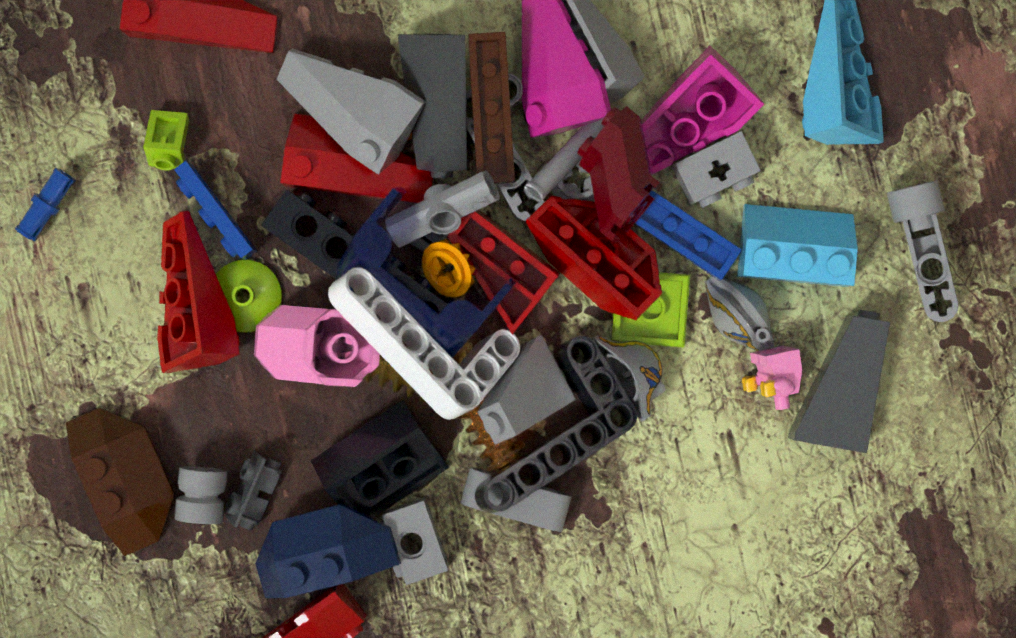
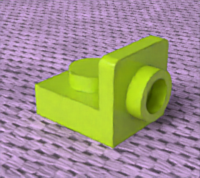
M151 110L143 145L149 166L168 171L175 169L186 161L183 151L189 125L188 113Z

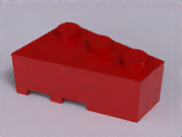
M481 210L462 217L459 228L447 236L452 244L459 243L462 254H470L467 261L469 265L476 268L472 275L475 276L487 294L486 296L505 321L512 335L560 274L559 271Z

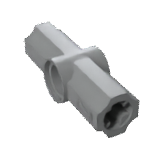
M482 171L454 186L437 184L426 190L423 201L385 219L386 228L391 235L392 241L399 248L431 232L449 234L459 228L462 217L499 200V191L493 178L487 171Z

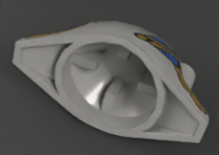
M712 275L704 281L712 319L719 332L729 340L755 351L774 348L769 313L761 296L749 287L723 278L719 281Z
M598 335L593 337L592 340L597 344L635 406L637 417L643 422L651 415V401L666 391L661 381L663 367L658 354L652 347L641 341L616 342Z

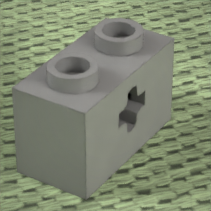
M742 131L671 166L689 205L691 206L699 202L702 208L722 199L719 192L730 186L736 192L755 183L752 176L761 171ZM712 163L717 168L724 167L726 172L721 175L722 181L718 177L711 179L708 172L713 169Z

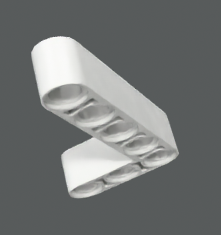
M360 267L351 269L333 282L329 288L328 296L332 305L436 413L444 419H455L477 407L520 353V343L514 333L512 335L510 330L501 329L479 341L458 365L366 269Z

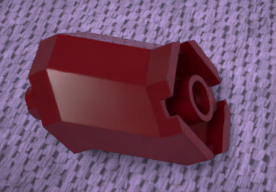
M616 106L613 107L602 120L601 124L604 128L595 138L592 136L588 137L577 151V154L582 157L578 165L588 172L591 177L600 232L613 243L621 239L615 234L618 230L622 229L627 233L654 201V198L649 195L651 190L654 188L659 192L663 187L651 175L641 119L628 106L622 110H619Z

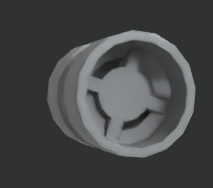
M179 467L178 485L179 489L184 492V495L176 499L174 519L195 524H221L223 522L225 502L218 498V495L224 493L228 471L209 467Z

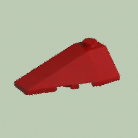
M123 0L120 30L127 36L135 38L274 53L278 17L244 0Z
M294 114L285 144L280 183L284 186L409 203L423 201L426 190L432 187L433 178L431 177V172L417 169L416 159L401 153L399 158L378 175L350 156L312 116Z

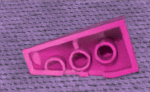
M522 0V105L530 138L562 134L604 119L611 110L604 79L599 69H593L585 53L588 49L583 39L577 40L570 26L571 17L562 0Z
M710 45L681 74L641 120L651 175L672 165L674 161L694 151L696 153L706 148V145L717 139L737 132L764 105V102L737 70Z

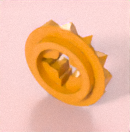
M447 239L430 244L422 256V268L426 279L437 292L447 297H459L468 292V289L475 282L472 274L476 268L469 265L467 261L470 254H462L459 243L450 244ZM451 263L454 265L455 269L453 271L443 272L447 264Z

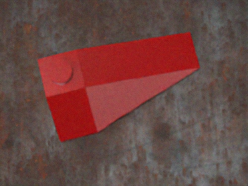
M182 211L163 222L161 267L167 272V279L164 291L159 293V303L165 304L164 326L158 325L157 332L162 373L217 365L240 354L235 318L189 211Z
M340 584L329 588L262 638H354L364 629L361 623L365 621L367 615L345 584Z

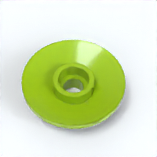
M237 260L225 265L216 273L235 318L237 332L256 331V325L268 313L281 305L282 290L279 280L272 270L260 262ZM241 289H246L250 293V298L245 303H241L237 299V293Z

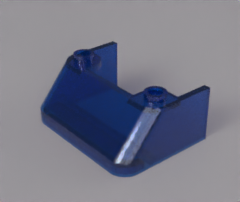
M402 186L393 188L355 234L337 264V277L339 279L345 273L357 267L369 271L453 358L516 282L510 278L483 311L472 302L459 299L449 303L438 314L381 266L391 252L392 241L388 232L380 224L407 192Z

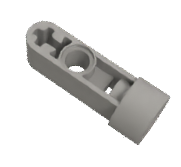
M938 180L887 192L893 222H903L925 313L936 322H946L957 313L958 300L936 213L945 211ZM935 228V234L912 238L911 232ZM930 258L939 260L943 265L941 275L936 278L924 276L921 271V265L925 260ZM947 281L949 286H941V292L944 300L951 299L952 304L946 306L945 313H939L938 308L930 307V304L935 303L934 289L926 292L924 286H937Z

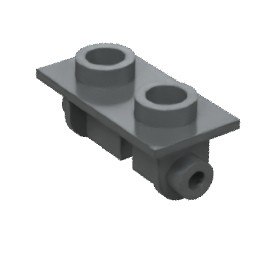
M256 450L253 451L251 458H247L244 461L240 470L241 482L237 491L230 494L225 506L226 518L234 527H238L239 524L243 528L253 530L255 525L260 524L269 501L257 495L259 490L269 494L273 493L282 473V470L279 469L282 462L270 457L266 461Z

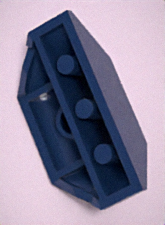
M341 503L272 522L255 564L265 598H288L352 582L401 564L391 527L378 523L367 515Z

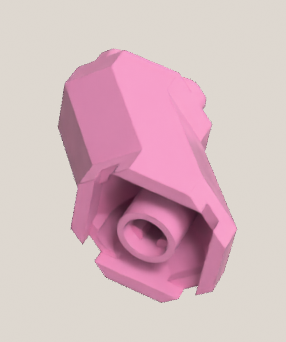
M279 305L256 325L254 356L275 379L356 387L362 381V378L379 366L380 354L337 309Z

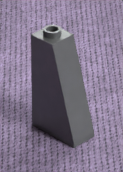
M398 34L405 88L426 101L411 131L417 169L430 171L432 178L453 177V171L467 170L465 34Z
M858 310L857 316L845 317L789 430V439L867 453L890 322L879 320L880 313Z

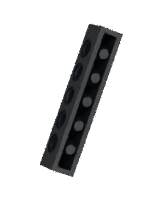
M286 189L261 226L335 279H339L351 269L359 267L360 263L366 259L374 260L378 266L375 278L387 291L389 285L394 281L401 280L406 283L408 294L399 303L446 351L468 320L463 315L466 308L451 297H447L443 301L433 294L435 289L421 275H418L415 280L403 272L406 265L390 253L384 259L374 252L373 249L377 244L362 233L358 232L353 237L343 230L347 223L331 211H328L324 216L313 207L317 201L300 189L295 195ZM306 217L315 218L318 225L316 233L310 237H303L299 232V224ZM336 238L344 239L348 245L347 253L339 259L331 257L328 250L329 244ZM427 301L433 302L438 308V316L431 323L422 322L417 314L419 306Z

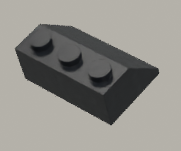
M404 400L311 460L325 491L337 504L343 503L370 518H374L450 468L418 418Z

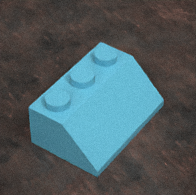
M744 204L740 249L742 251L739 254L737 277L841 287L854 286L858 247L853 214Z

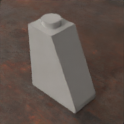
M542 335L520 345L518 357L489 391L477 411L483 421L485 430L491 436L494 444L520 434L576 400Z

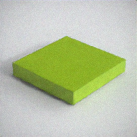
M659 272L662 295L637 321L613 313L611 340L616 342L635 340L648 345L684 348L690 275Z

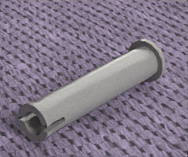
M602 120L582 126L535 177L524 186L531 198L537 202H542L546 195L582 159L577 154V151L588 137L592 136L595 138L604 128L601 124Z

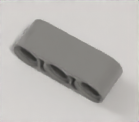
M470 467L460 503L481 510L475 501V491L479 484L495 473ZM522 481L523 484H525V485H529V484H530V483H528V482ZM492 485L488 491L489 500L492 504L498 506L503 497L501 489ZM542 487L513 507L491 514L548 530L562 532L572 496Z

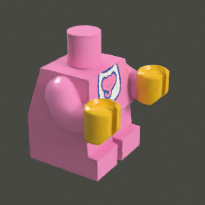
M778 346L751 352V363L756 364L758 372L757 375L742 378L743 390L753 392L758 389L757 386L759 385L762 396L774 397L776 410L790 408L788 395L799 393L802 376L800 350L787 346Z

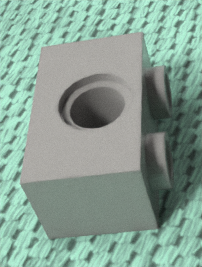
M426 497L383 512L382 517L384 521L378 523L391 527L401 564L393 567L397 578L403 576L405 584L409 585L448 571L449 564ZM407 533H416L421 537L423 545L416 551H410L404 547L402 537Z

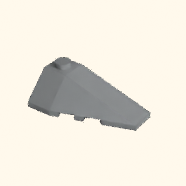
M562 0L571 17L570 26L577 40L583 39L588 49L585 53L593 69H599L604 79L609 103L611 104L623 98L645 78L630 48L591 0Z
M293 48L288 51L277 77L280 84L350 156L378 175L399 158L426 103L425 100L394 80L385 77L379 80L364 75L363 70L356 68L344 69L333 65L331 60Z

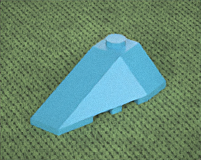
M855 0L824 1L803 98L804 116L802 118V125L805 136L826 145L879 144L884 142L882 109L879 96L872 97L867 76L873 74L871 63H866L859 45L864 41V34Z

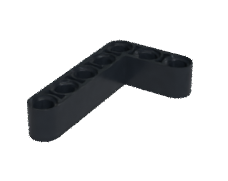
M587 336L575 337L564 342L557 351L558 364L588 414L479 484L475 491V501L481 510L487 513H496L513 507L629 431L637 421L635 406L597 344ZM573 346H577L582 350L584 355L582 363H578L572 358L571 349ZM592 377L598 378L602 383L603 390L600 395L594 393L591 389ZM612 408L617 409L621 414L622 421L619 426L611 422L610 412ZM583 427L588 428L592 433V442L589 446L585 445L580 438V431ZM553 446L558 447L563 454V460L559 466L554 464L550 458V450ZM523 465L529 467L533 473V480L529 485L523 484L519 477V471ZM492 485L499 487L503 494L502 501L498 506L492 504L488 497V491Z

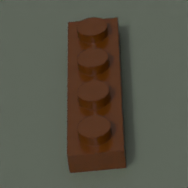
M506 32L468 34L477 174L487 171L495 184L515 183Z

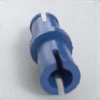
M56 167L40 193L33 195L31 207L19 225L15 227L17 232L30 240L36 241L50 217L58 214L60 211L58 205L76 181L72 176Z

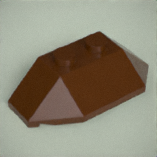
M103 408L95 409L66 422L72 462L102 529L124 556L160 541L175 492L146 427Z

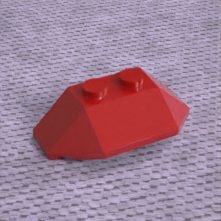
M551 196L527 218L526 224L547 261L602 310L637 321L662 295L656 251L631 229L627 233L622 229L618 230L615 234L621 239L616 243H613L603 235L599 228L595 202Z

